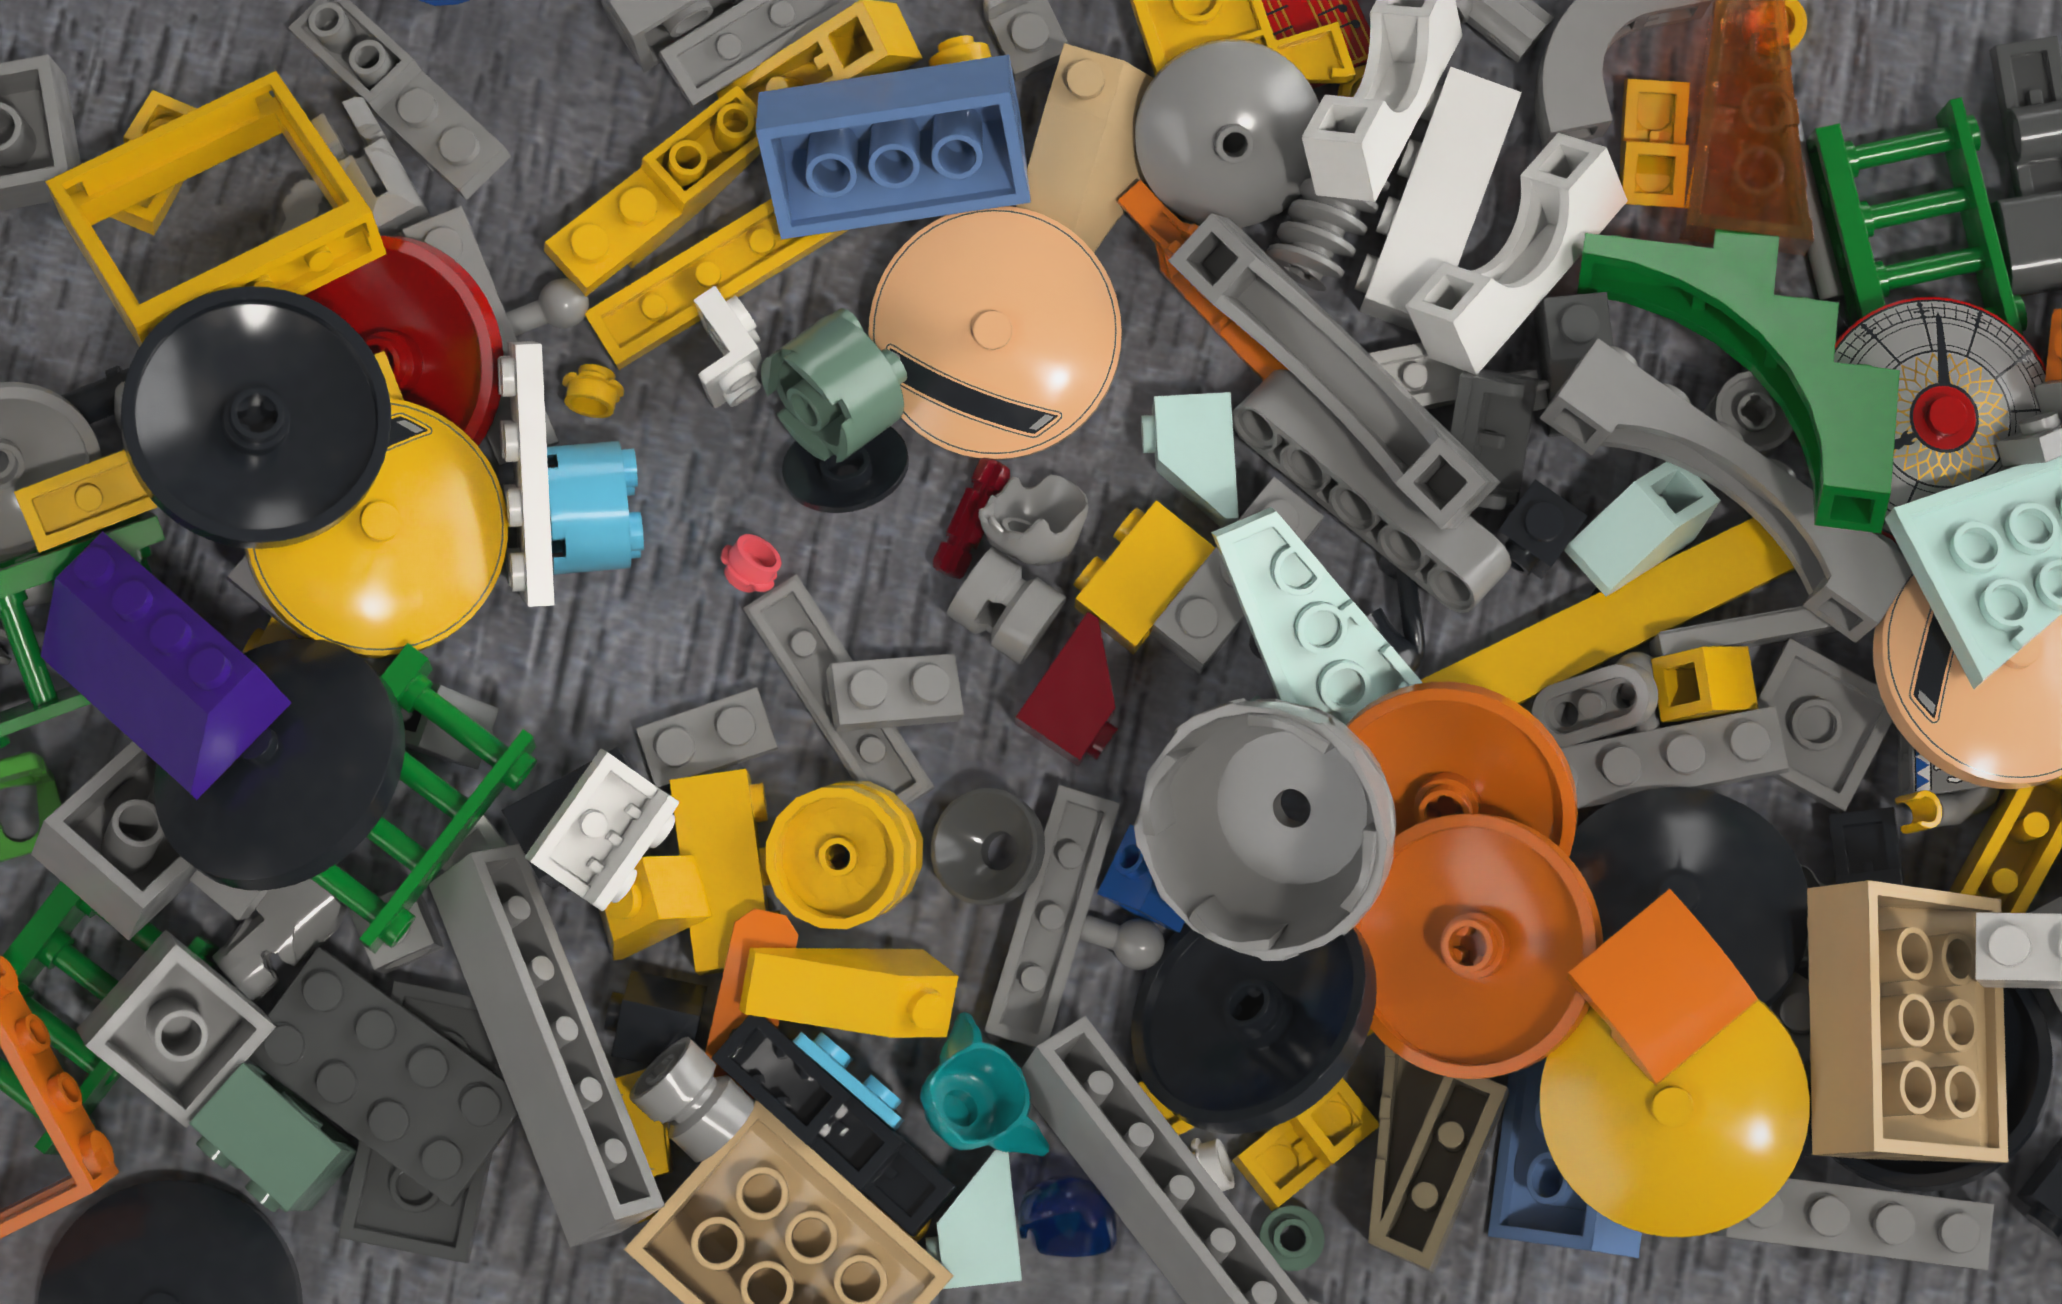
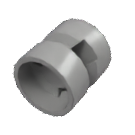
M1750 371L1738 373L1727 381L1718 393L1713 396L1703 411L1704 414L1714 421H1721L1735 428L1741 434L1745 443L1766 458L1772 455L1789 438L1793 431L1780 405Z
M992 547L980 559L951 602L946 615L975 635L984 631L991 634V646L1018 665H1021L1029 657L1057 617L1066 601V596L1038 577L1025 581L1022 578V566Z
M685 1037L669 1046L647 1067L631 1089L629 1098L654 1122L660 1121L662 1124L671 1122L668 1132L669 1137L696 1163L702 1162L715 1154L739 1131L753 1111L755 1102L728 1075L714 1078L716 1064L693 1040Z

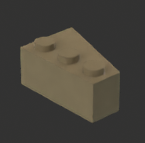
M1385 1045V1065L1382 1097L1380 1100L1378 1146L1375 1159L1368 1243L1374 1248L1433 1273L1510 1094L1506 1086L1487 1078H1452L1421 1069L1406 1061Z

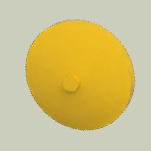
M1760 999L1657 1086L1650 1081L1611 1037L1612 1029L1591 1006L1580 1025L1570 1037L1547 1056L1540 1085V1116L1545 1141L1552 1159L1561 1175L1584 1202L1598 1213L1626 1228L1662 1237H1691L1731 1227L1757 1212L1777 1194L1794 1170L1803 1150L1810 1117V1095L1805 1067L1790 1033L1777 1015Z

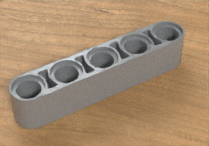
M1283 369L1274 370L1232 411L1233 427L1247 445L1447 608L1459 613L1469 612L1510 570V555L1505 546L1471 516H1468L1456 529H1440L1392 481L1381 465L1350 430L1290 371Z

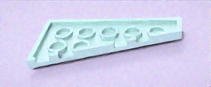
M2062 456L2046 463L2018 465L1894 507L1886 516L1885 521L1973 690L2062 615Z
M1272 507L1211 532L1278 700L1319 708L1346 725L1358 712L1383 695L1400 688L1423 683Z

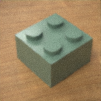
M242 1063L189 1122L202 1135L196 1142V1145L222 1168L226 1169L231 1165L236 1169H241L251 1178L245 1186L246 1190L272 1212H276L278 1208L284 1212L311 1211L355 1161L358 1148L304 1099L257 1065Z

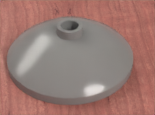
M1224 39L1202 43L1182 52L1169 61L1153 78L1142 97L1135 122V149L1140 168L1155 195L1173 212L1189 221L1201 225L1213 213L1230 218L1240 228L1261 223L1289 207L1301 195L1299 190L1302 182L1305 179L1311 178L1302 135L1317 110L1319 102L1310 83L1302 72L1277 51L1262 44L1239 39ZM1233 132L1243 134L1245 136V144L1241 150L1229 153L1223 149V140L1228 134Z
M0 382V451H2L0 457V562L37 549L14 491L102 458L100 447L92 428L73 404L49 389L22 382Z

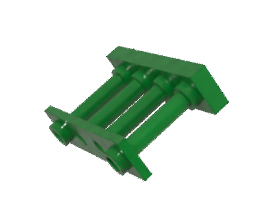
M1962 97L1951 99L1935 116L1938 128L1854 146L1851 140L1844 141L1840 123L1814 129L1806 140L1845 294L1841 299L1849 327L1870 312L1885 306L1884 298L1889 296L1890 290L1975 272L1984 304L1983 309L2000 317L2024 337L2023 331H2026L2028 324L2026 308L2019 294L2013 295L1976 153L1981 147L1979 126L1972 114H1966ZM1945 152L1953 188L1869 205L1866 200L1859 201L1854 178L1858 177L1859 170ZM1960 212L1968 248L1884 265L1881 260H1874L1869 238L1874 235V230Z
M146 511L40 553L38 549L0 562V619L31 700L0 712V748L5 747L11 742L8 734L91 704L73 686L55 691L45 661L40 657L41 650L23 604L28 599L26 590L49 581L54 588L55 578L102 531L153 575L147 557L152 555L149 545L166 540L157 515Z
M409 643L405 645L381 676L393 691L400 710L403 708L408 713L414 710L418 711L493 768L468 799L405 751L399 780L452 820L430 849L426 850L384 817L380 818L366 838L412 871L387 903L336 864L311 878V880L370 923L359 940L374 954L383 943L392 948L400 941L416 918L415 915L409 912L413 904L505 786L515 791L524 782L537 763V759L530 755L536 748L535 740L527 731L522 729L511 745L507 746L431 689L433 682L427 678L433 670L429 658Z
M60 881L2 957L6 958L15 969L19 982L18 989L32 1014L38 1016L47 1027L51 1040L50 1045L89 1074L79 1088L82 1093V1105L93 1125H95V1120L90 1115L121 1075L88 1049L78 1032L33 999L34 990L29 987L44 967L51 970L55 966L101 1001L119 982L73 947L74 938L70 934L85 915L89 918L98 915L104 921L106 920ZM148 922L130 940L146 952L163 932ZM196 936L187 948L215 969L216 964L210 959L219 947L208 939ZM0 1057V1090L40 1120L11 1065ZM45 1131L34 1147L43 1154L60 1155L48 1132Z

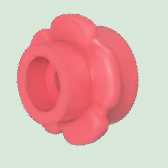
M744 534L738 538L733 546L726 545L721 551V561L724 565H727L724 569V574L732 586L747 593L754 591L767 592L774 587V580L777 578V572L782 565V561L778 551L768 541L756 535Z

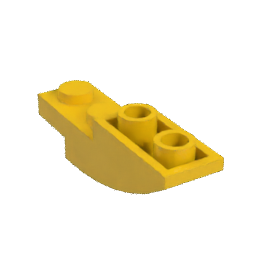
M738 85L733 87L642 158L640 169L545 241L544 252L566 277L577 285L585 297L627 264L631 269L708 205L761 153L756 134V104Z

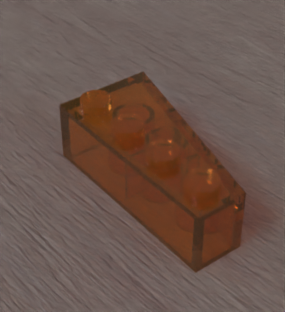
M1713 0L1710 4L1679 240L1713 244L1715 229L1779 236L1778 252L1805 255L1815 241L1812 218L1809 216L1806 192L1808 184L1805 161L1803 162L1798 128L1800 120L1797 99H1795L1793 88L1792 57L1784 0Z

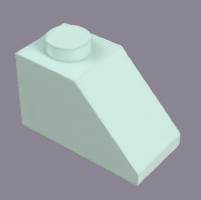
M1231 392L1154 396L1152 415H1141L1143 453H1155L1156 471L1218 526L1223 528L1237 522L1239 513Z
M995 1150L937 1222L938 1236L926 1237L927 1252L954 1275L943 1289L1022 1281L1008 1152Z

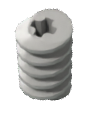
M1308 178L1302 182L1299 190L1304 200L1293 201L1289 207L1288 214L1293 222L1281 223L1278 228L1277 236L1282 244L1269 245L1266 254L1294 281L1316 291H1325L1326 287L1321 282L1323 276L1342 279L1345 272L1332 260L1334 254L1353 257L1356 249L1344 238L1345 233L1365 235L1368 227L1355 216L1357 210L1375 214L1379 205L1372 201L1318 196L1315 194L1312 178ZM1387 180L1381 190L1382 192H1387L1390 187V183Z

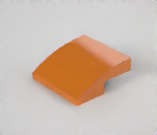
M1671 889L1663 893L1570 970L1567 976V980L1612 1029L1611 1037L1655 1086L1758 1000L1724 951Z

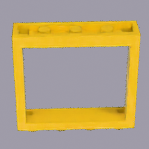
M277 71L45 181L64 225L139 347L148 334L165 317L185 303L200 296L219 290L250 286L281 289L303 296L386 255L371 209ZM271 90H272V91L274 92V94H275V97H273V98H272V96H271L270 93H269V91H271ZM283 133L333 209L140 304L92 225Z

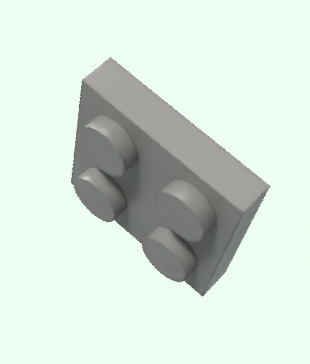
M1790 638L1784 643L1757 694L1759 709L1776 706L1789 765V772L1772 775V777L1836 812L1842 813L1846 811L1893 720L1883 703L1878 685Z

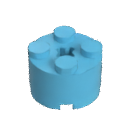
M619 441L547 447V464L555 465V467L548 468L552 553H563V557H553V575L631 568V559L641 558V550H644L641 512L629 513L627 496L635 495V487L638 486L634 448L621 449Z

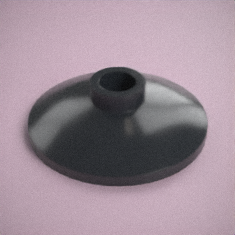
M890 426L843 462L836 463V455H832L826 461L821 460L809 453L795 440L784 457L782 474L788 492L800 504L821 512L846 513L870 507L893 493L907 473L909 456L902 436Z

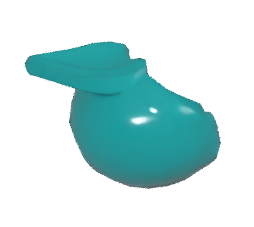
M967 1012L958 1014L953 1029L942 1047L940 1065L928 1075L921 1087L920 1099L930 1128L950 1147L958 1150H973L983 1146H990L1003 1152L1027 1153L1038 1156L1046 1155L1049 1152V1143L1041 1133L1038 1125L1028 1117L1031 1109V1093L1022 1069L1004 1050L993 1044L983 1042L981 1031L971 1014Z

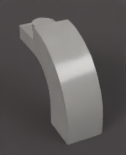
M1575 0L1557 24L1544 51L1536 76L1534 92L1535 115L1542 148L1544 149L1557 133L1584 141L1600 138L1605 135L1612 122V115L1604 85L1603 61L1605 53L1614 43L1626 35L1637 31L1701 19L1713 0Z

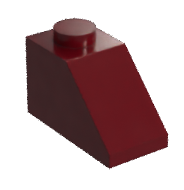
M1090 612L1086 613L1015 718V725L1077 767L1080 766L1087 754L1098 760L1118 731L1117 727L1109 723L1114 716L1116 706L1099 618Z

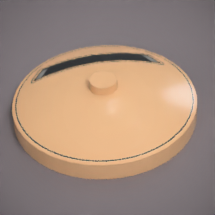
M1004 206L945 215L913 235L894 255L877 285L869 316L868 335L881 351L888 349L895 353L905 367L907 380L900 384L904 399V411L901 418L910 427L932 443L951 452L978 459L985 457L993 460L1029 456L1046 450L1072 435L1092 416L1105 398L1118 367L1122 345V322L1118 299L1112 282L1095 253L1082 239L1067 227L1043 214L1028 209Z
M1912 572L1880 623L1875 627L1873 638V666L1876 682L1887 712L1897 729L1910 745L1933 765L1958 779L1975 785L1996 789H2020L2042 785L2061 777L2062 615L1973 690Z

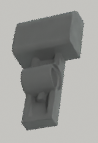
M2051 36L1995 45L1989 50L2015 195L2013 198L1996 200L1990 204L2012 293L2013 295L2019 294L2020 296L2062 290V60L2058 37Z

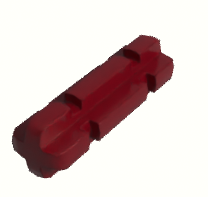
M984 457L979 460L971 477V482L974 484L972 488H966L946 530V536L949 538L947 542L941 541L933 558V567L940 573L952 578L961 579L964 577L972 560L970 551L972 548L977 549L984 535V530L978 516L979 509L986 506L991 495L1000 493L1010 479V469L990 458Z

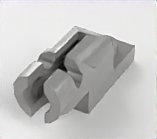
M353 97L342 102L364 142L365 147L363 149L365 154L362 157L355 158L352 154L348 153L324 113L314 118L311 123L371 209L380 236L405 237L402 229L432 218L363 97Z
M311 879L292 886L269 890L255 908L260 914L254 919L251 915L249 918L244 919L225 945L212 957L234 985L252 1002H257L280 981L278 973L273 969L272 954L279 955L281 960L288 964L299 966L303 960L338 930L348 907Z

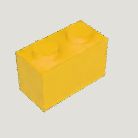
M1157 500L1146 513L1136 507L1113 536L1120 542V545L1106 562L1098 556L1094 557L1073 584V586L1081 591L1075 598L1074 608L1084 616L1087 612H1090L1099 618L1100 628L1133 655L1150 636L1155 621L1216 548Z

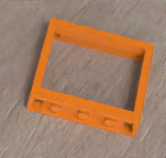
M0 956V1047L71 1175L1 1209L0 1239L94 1193L119 1173L114 1163V1153L109 1140L101 1131L96 1130L82 1105V1093L77 1082L62 1069L50 1047L51 1040L47 1027L38 1016L32 1014L18 989L19 982L15 969L2 956Z

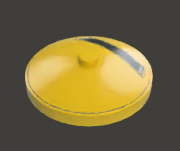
M391 398V433L385 459L375 483L355 510L328 531L309 540L278 548H245L249 567L258 588L271 608L287 625L305 638L325 640L341 645L361 658L381 659L397 657L407 643L421 651L434 646L458 631L475 615L493 590L501 573L508 542V517L503 491L496 473L478 445L463 430L442 415L423 406Z

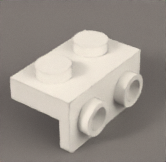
M713 286L695 298L694 303L704 329L723 357L702 370L698 376L705 394L714 408H718L725 402L730 407H734L749 399L761 388L758 380L761 379L763 360L756 345L761 339L755 331L757 326L738 297L735 295L725 301L716 286Z
M600 749L524 858L599 910L604 911L610 902H619L631 889L637 877V870L634 868L649 847L656 848L668 836L675 823V816L672 813L677 808L679 801L650 783L607 751Z

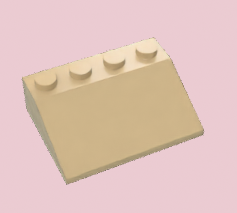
M1869 880L1807 888L1812 1155L1856 1159L2008 1163L2003 988L1983 987L1975 979L1976 912L2001 913V899Z
M757 1100L753 1111L739 1131L720 1150L700 1163L667 1200L665 1206L659 1209L624 1249L684 1304H930L954 1276Z

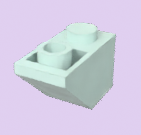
M1666 461L1634 481L1569 542L1564 551L1607 597L1692 543L1721 500L1700 477Z

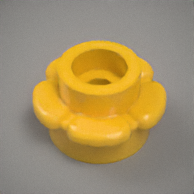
M583 364L579 367L578 373L569 372L563 377L562 381L563 386L567 387L564 399L565 405L575 413L592 418L611 416L614 413L616 403L620 401V397L624 396V388L615 380L616 376L613 371L597 364Z

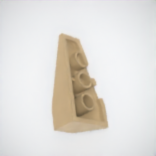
M1064 43L1027 168L1031 203L1018 204L1016 207L1043 214L1059 222L1082 239L1095 253L1117 220H1120L1126 212L1117 203V200L1140 179L1143 183L1146 181L1135 149V122L1142 97L1153 78L1124 60Z

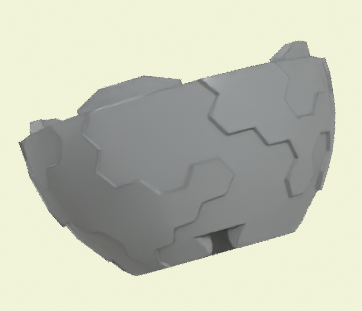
M1242 698L1229 701L1201 712L1178 726L1173 732L1175 734L1147 772L1140 811L1134 824L1136 846L1141 850L1160 897L1192 930L1222 946L1231 948L1239 953L1258 957L1262 961H1284L1298 956L1301 952L1324 946L1341 934L1345 936L1365 916L1380 895L1389 875L1394 856L1396 835L1394 801L1380 763L1369 747L1344 723L1319 708L1289 703L1275 698L1256 699L1255 701H1247ZM1294 789L1306 796L1310 804V816L1307 821L1299 822L1292 820L1284 813L1281 806V796L1284 790Z

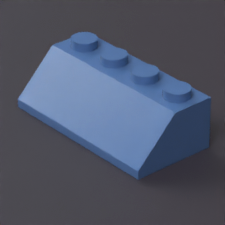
M1009 54L759 92L756 134L781 240L1031 203L1020 109Z
M1547 1057L1525 1069L1510 1073L1507 1083L1510 1095L1504 1107L1488 1236L1639 1258L1642 1232L1626 1228L1611 1221L1584 1202L1561 1175L1552 1159L1545 1141L1540 1116V1085Z

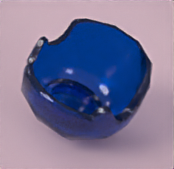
M1073 1175L1053 1176L1031 1187L1023 1195L1017 1214L1020 1238L1026 1239L1028 1230H1030L1034 1235L1037 1250L1041 1254L1070 1258L1090 1257L1110 1252L1117 1245L1116 1212L1091 1180Z

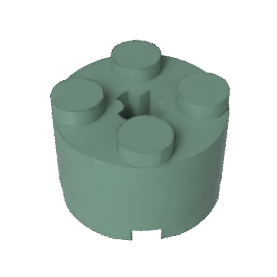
M841 308L831 315L822 317L765 358L761 366V379L767 396L777 390L785 406L783 410L777 413L780 421L804 449L821 460L826 461L832 455H836V463L843 462L897 422L903 415L904 399L900 384L907 380V372L904 365L892 351L888 349L881 351L870 337L863 332L862 326L854 314L847 309Z

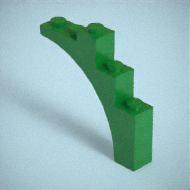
M1715 229L1713 246L1708 248L1683 243H1666L1625 238L1617 235L1607 236L1585 233L1577 294L1607 292L1608 300L1627 303L1674 320L1718 345L1756 377L1780 405L1798 437L1813 483L1814 525L1881 534L1891 495L1900 370L1874 367L1868 364L1855 365L1834 362L1839 302L1815 300L1808 297L1774 295L1779 236Z

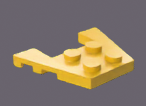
M1130 0L1155 76L1169 61L1192 47L1215 40L1239 39L1262 44L1282 54L1302 72L1309 83L1345 84L1354 81L1356 73L1338 22L1276 40L1262 0Z

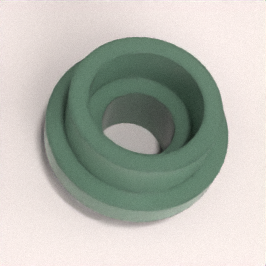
M1283 1206L1272 1211L1263 1221L1259 1232V1240L1280 1267L1286 1271H1299L1311 1266L1319 1258L1324 1247V1230L1319 1219L1311 1211L1300 1206ZM1290 1225L1299 1227L1304 1233V1243L1296 1251L1286 1250L1280 1242L1281 1232Z

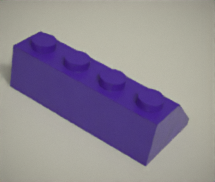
M103 531L55 578L40 657L196 800L291 704V701L254 662Z

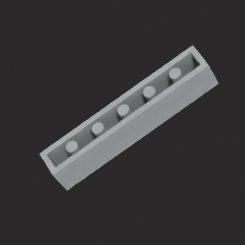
M520 844L472 852L429 884L433 898L569 1246L574 1247L619 1234L661 1209L665 1204L530 864L524 858L525 853Z
M1086 1016L1036 1046L1021 1068L1031 1093V1103L1186 1304H1309Z

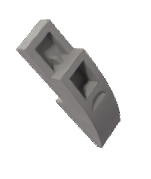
M316 0L288 27L291 33L354 97L364 98L372 114L432 172L438 173L465 200L469 199L511 157L503 144L426 75L406 51L350 0Z

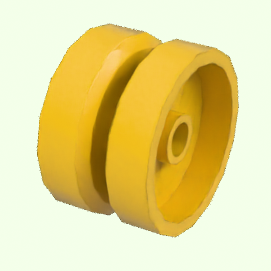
M839 781L796 797L776 817L766 841V873L775 896L796 918L818 928L849 929L893 910L912 891L923 865V837L913 812L894 792L870 781ZM841 845L846 847L850 853L848 865L842 861L846 851Z

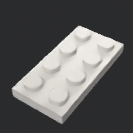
M535 341L507 342L508 356H500L497 359L499 395L502 394V397H510L511 420H500L499 423L501 457L506 462H513L514 484H503V495L507 508L509 527H516L517 548H506L508 586L512 587V592L520 591V597L528 607L554 605L542 344Z

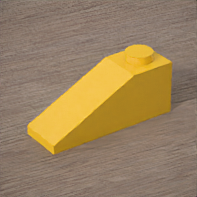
M859 0L768 58L716 94L720 98L738 85L758 107L759 92L903 71L923 59L897 3Z
M750 948L739 1010L746 1015L889 1038L947 1037L959 976L924 949Z

